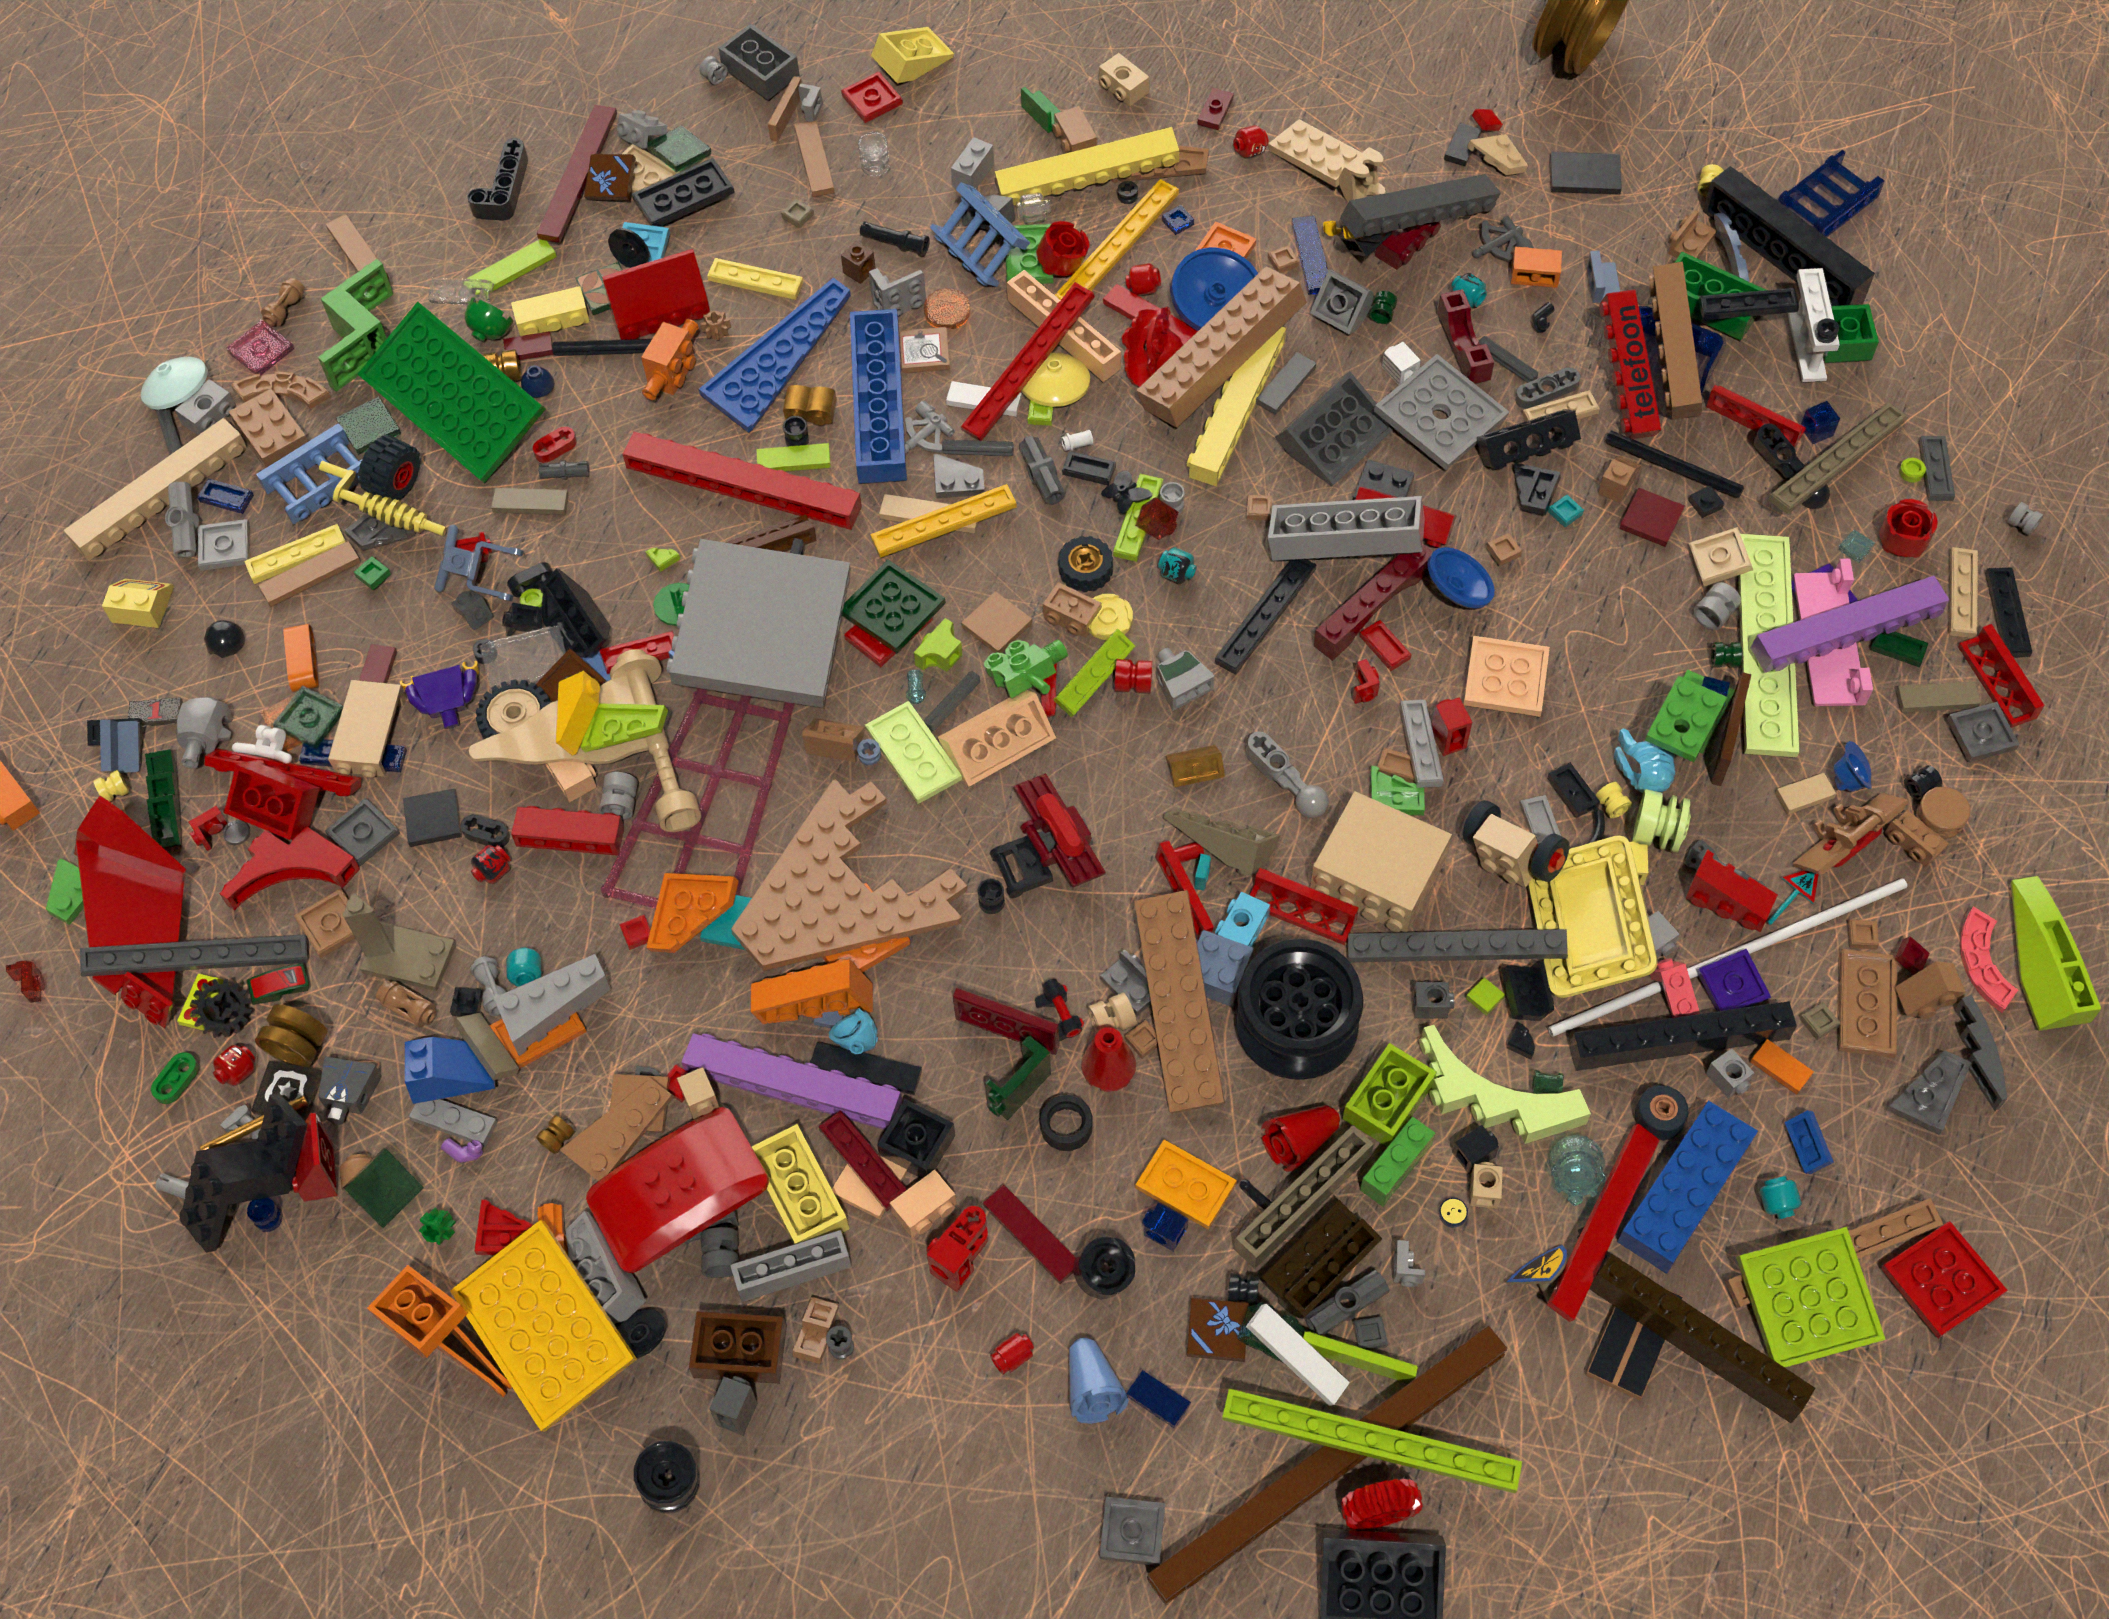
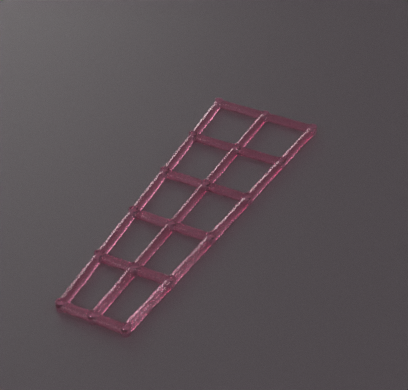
M697 688L668 749V753L673 767L711 775L699 804L701 819L690 828L689 832H667L659 824L646 822L662 788L657 772L636 818L632 821V827L604 885L601 886V893L604 898H614L656 908L658 898L614 888L641 831L685 841L673 872L675 874L685 873L695 844L740 854L734 877L739 880L736 895H740L795 703L785 702L783 710L778 711L749 704L752 696L741 695L740 700L735 701L706 694L708 689ZM701 704L735 711L714 766L676 757ZM745 713L779 721L763 777L725 768ZM721 778L760 787L744 844L700 834Z

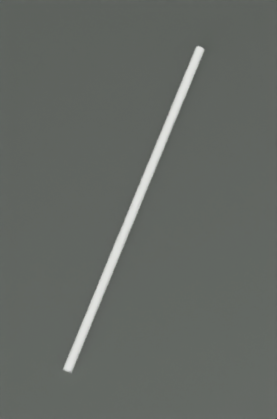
M1901 878L1687 968L1689 977L1692 979L1699 976L1696 971L1699 968L1741 950L1747 949L1749 954L1903 890L1907 888V883L1905 879ZM1656 981L1549 1026L1548 1032L1551 1037H1554L1664 990L1662 982Z

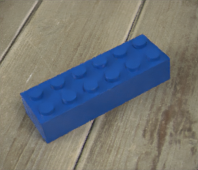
M1708 1100L1622 1231L1618 1243L1667 1274L1751 1145L1758 1130Z

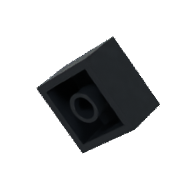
M905 1099L877 1144L879 1156L923 1179L933 1170H936L955 1137L954 1123Z

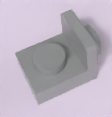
M800 84L798 89L805 120L808 122L815 121L823 105L821 88Z
M1397 1240L1394 1249L1393 1282L1401 1283L1404 1287H1416L1418 1284L1423 1283L1425 1270L1412 1269L1414 1252L1409 1251V1241Z

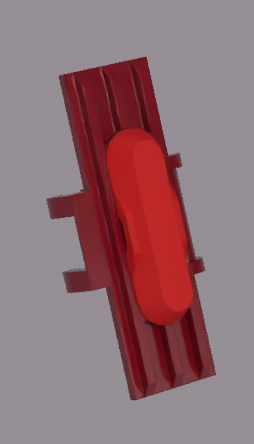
M1046 773L1014 785L1013 789L1031 820L1023 823L1020 829L1029 837L1041 858L1040 863L1043 867L1058 863L1073 888L1106 874L1089 845L1092 840L1089 829L1074 805L1066 807ZM1042 829L1043 832H1051L1057 844L1051 853L1037 830Z

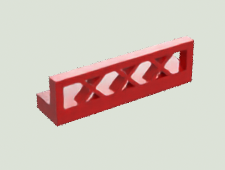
M1714 385L1711 390L1707 408L1755 432H1758L1759 428L1764 424H1773L1779 428L1794 448L1805 433L1806 427L1720 385Z
M1992 624L1982 627L1978 637L1959 643V650L1993 703L1998 702L2011 728L2038 718L2045 705ZM1979 645L1984 654L1982 657L1972 654L1969 648ZM1983 665L1994 668L1997 673L1996 677L1985 674L1982 669ZM1996 685L2007 688L2010 693L2009 698L1999 695L1995 690ZM2009 707L2019 708L2023 716L2013 718Z
M1259 868L1256 874L1255 885L1250 896L1256 898L1259 890L1270 894L1272 901L1267 902L1270 904L1269 915L1345 945L1348 934L1351 933L1357 920L1359 907L1262 868ZM1290 902L1295 905L1297 911L1289 914L1281 910L1280 904ZM1310 912L1317 913L1322 921L1312 924L1306 920L1304 914ZM1339 922L1346 925L1343 935L1332 932L1329 924Z

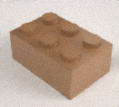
M272 389L228 411L236 429L264 468H267L308 442L301 428Z

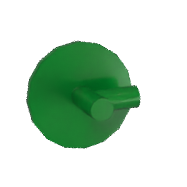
M687 583L669 584L658 592L653 606L655 615L660 621L667 625L677 626L679 613L683 614L685 608L682 606L684 591L688 592L690 585Z

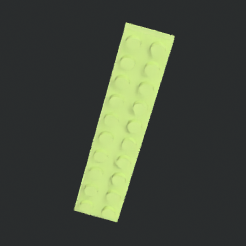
M1740 534L1753 571L1738 575L1739 595L1741 597V604L1739 605L1742 647L1741 668L1742 672L1752 674L1743 709L1745 754L1797 757L1799 754L1795 663L1788 665L1783 670H1772L1765 673L1750 649L1758 634L1793 623L1789 537Z

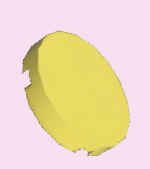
M1101 594L1093 598L1102 603V608L1089 626V633L1102 640H1107L1116 629H1119L1125 635L1133 624V610L1129 602L1115 594Z

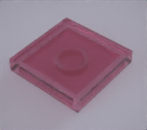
M261 320L226 347L231 356L251 372L263 375L293 351L294 346Z

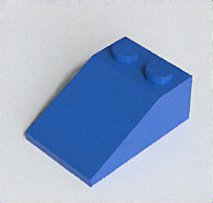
M428 1037L405 1042V1084L413 1104L495 1089V1080H492L466 1041Z

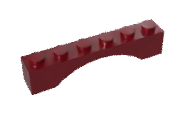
M1423 544L1422 552L1400 553L1316 629L1314 647L1332 661L1338 657L1385 603L1402 590L1419 583L1429 573L1428 559L1433 551Z

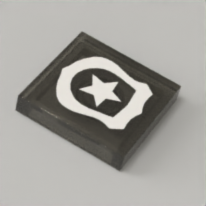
M269 1060L251 1111L253 1114L264 1115V1109L267 1107L270 1094L280 1093L287 1102L304 1095L309 1105L296 1112L306 1121L321 1082L322 1071Z

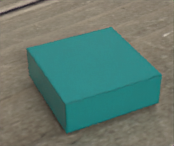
M1568 495L1562 497L1548 509V513L1564 527H1567L1581 517L1584 509Z
M1201 854L1195 876V889L1202 891L1206 889L1211 867L1209 855Z

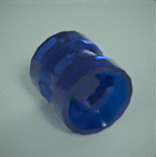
M271 1198L252 1200L247 1207L248 1217L260 1231L271 1232L280 1226L283 1217L282 1212Z

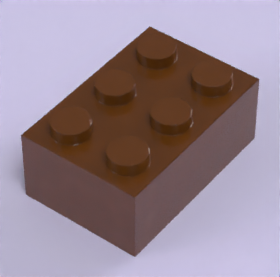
M697 1311L689 1362V1370L693 1378L722 1380L723 1377L733 1379L735 1376L748 1382L780 1384L787 1329L784 1318L778 1316Z

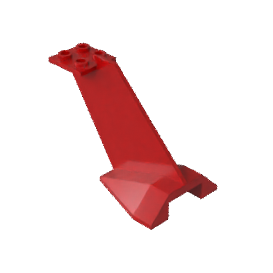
M100 795L77 829L74 852L78 859L88 947L178 942L184 880L187 869L127 814ZM175 971L135 974L127 972L126 974L92 976V980L114 995L122 988L120 998L124 1004L133 1010L137 1009L142 1012L150 1023L154 1025L159 1024L164 1029L168 1026L173 1005Z

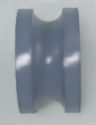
M866 739L859 743L857 753L860 762L865 765L876 764L881 758L879 743L873 739ZM865 750H873L874 754L869 756L868 753L865 754Z

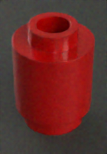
M1015 1333L994 1349L995 1352L990 1355V1358L1002 1375L1008 1371L1011 1373L1033 1357L1032 1350L1034 1345L1025 1334L1020 1336L1018 1333Z

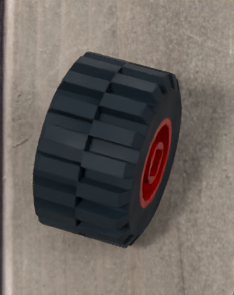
M384 435L376 439L369 446L360 463L358 471L360 487L373 495H381L382 499L384 497H389L392 500L404 498L413 487L420 470L421 458H419V451L415 447L390 435Z

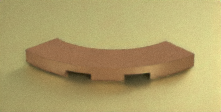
M275 371L274 374L260 375L259 373L231 384L233 390L244 403L269 389H272L276 396H287L297 399L310 409L331 397L329 392L315 380L309 377H300L291 372Z

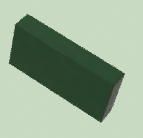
M1896 631L1889 634L1884 632L1874 638L1870 650L1920 668L1929 643Z

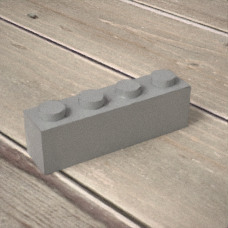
M839 1230L730 1266L740 1299L744 1302L851 1268V1263L842 1232Z

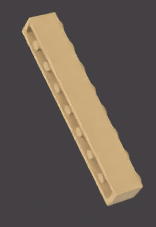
M222 418L64 529V533L78 552L87 561H90L169 505L168 487L170 483L187 482L192 488L245 451L247 447L241 434Z

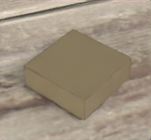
M795 199L781 215L782 219L800 229L814 215V210Z
M1824 1002L1809 1010L1800 1018L1816 1040L1835 1030L1841 1024Z

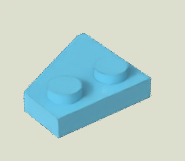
M624 222L622 228L629 229L638 234L648 246L650 252L649 262L664 258L670 235L669 228Z

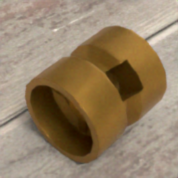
M516 349L502 351L501 356L497 353L483 354L487 360L511 380L522 379Z

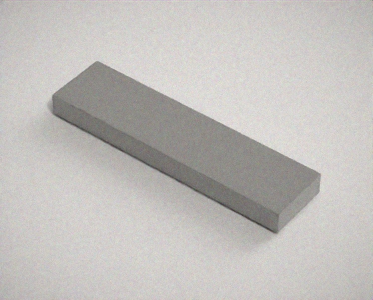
M1426 700L1400 701L1399 707L1416 787H1441L1444 780Z

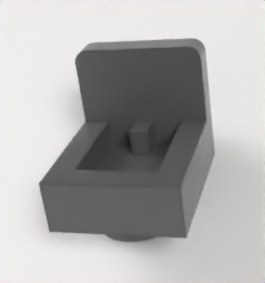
M473 590L462 592L451 603L454 610L466 619L473 630H476L493 618V614L483 597Z

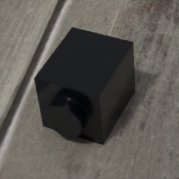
M1483 1125L1457 1140L1452 1153L1466 1172L1470 1174L1474 1164L1489 1162L1496 1157L1499 1143L1495 1135L1491 1131L1487 1132Z

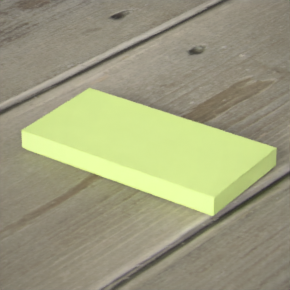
M909 701L865 724L866 731L873 740L879 743L880 751L917 804L962 780V775Z

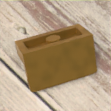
M1216 745L1166 755L1174 787L1225 777L1222 754Z

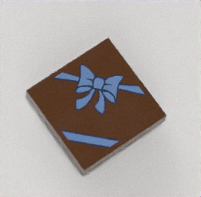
M591 154L584 197L587 200H630L636 157L633 154Z
M1191 1298L1187 1357L1245 1362L1249 1303Z

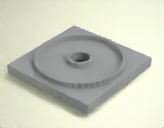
M1438 354L1384 397L1374 408L1376 414L1445 470L1478 443L1477 436L1490 433L1509 415L1507 409ZM1442 410L1448 415V418L1439 419L1432 412Z

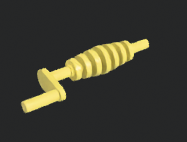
M325 461L320 463L319 470L342 478L334 490L333 501L339 503L344 499L358 504L360 511L364 513L368 511L369 516L373 518L376 516L377 520L385 521V524L389 526L394 525L397 528L404 526V529L410 531L414 528V532L418 533L425 529L441 536L445 535L447 527L429 521L425 513H419L413 507L410 509L409 505L406 503L401 504L400 500H392L389 497L382 499L381 495L376 494L373 496L372 493L368 492L364 493V495H359L348 491L355 479V471L346 470Z

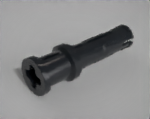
M863 221V225L861 224L860 227L861 236L899 246L902 251L911 250L918 252L920 256H925L929 248L930 238L926 235L921 237L912 234L909 230L900 232Z

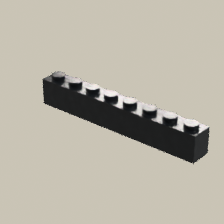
M1790 1001L1575 1032L1569 1048L1575 1071L1763 1044L1767 1039L1771 1042L1790 1040L1797 1024Z

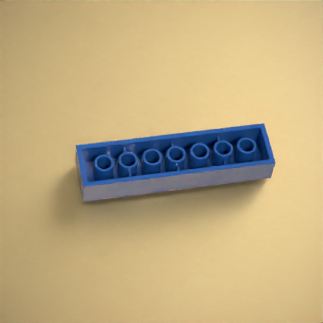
M897 309L850 312L855 452L858 483L907 480Z

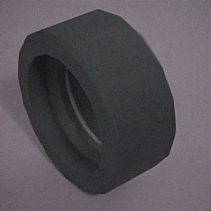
M1061 1095L1045 1104L1040 1117V1130L1043 1139L1051 1147L1059 1151H1073L1081 1148L1088 1142L1092 1134L1093 1116L1089 1106L1082 1099L1072 1095ZM1066 1109L1079 1113L1083 1120V1127L1080 1132L1070 1137H1061L1055 1134L1051 1129L1050 1119L1056 1112Z

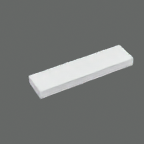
M1267 1304L1261 1305L1246 1327L1329 1406L1337 1402L1350 1382Z

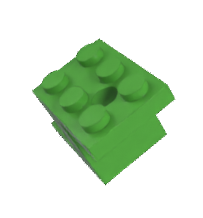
M378 259L366 265L359 272L346 279L345 282L321 298L332 328L343 337L340 342L318 357L328 383L335 392L359 376V371L387 339L381 322L369 312L393 295L383 264Z
M1687 669L1684 677H1677L1645 741L1695 762L1699 752L1704 753L1732 699L1734 690Z

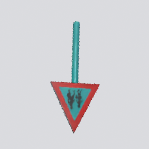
M1803 870L1782 877L1795 890L1768 920V924L1772 925L1799 893L1814 904L1819 874Z

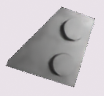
M934 454L936 498L975 496L985 492L983 469Z

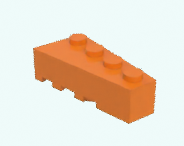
M850 959L837 960L835 963L823 966H813L810 969L799 972H789L776 978H765L760 982L751 984V1013L762 1024L798 1020V1015L812 1017V1019L822 1018L823 1013L838 1011L839 1016L849 1015L850 1010L862 1008V1011L873 1012V984Z

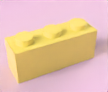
M580 286L511 303L520 336L552 332L590 322Z

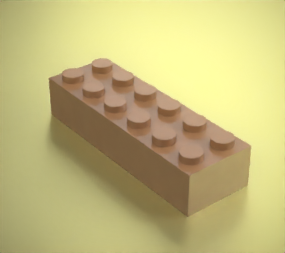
M1683 262L1653 266V275H1649L1650 297H1655L1652 298L1653 320H1658L1655 322L1656 343H1661V345H1658L1659 365L1665 367L1661 369L1663 390L1668 389V392H1665L1664 398L1666 413L1671 412L1672 420L1700 416L1702 412V397Z

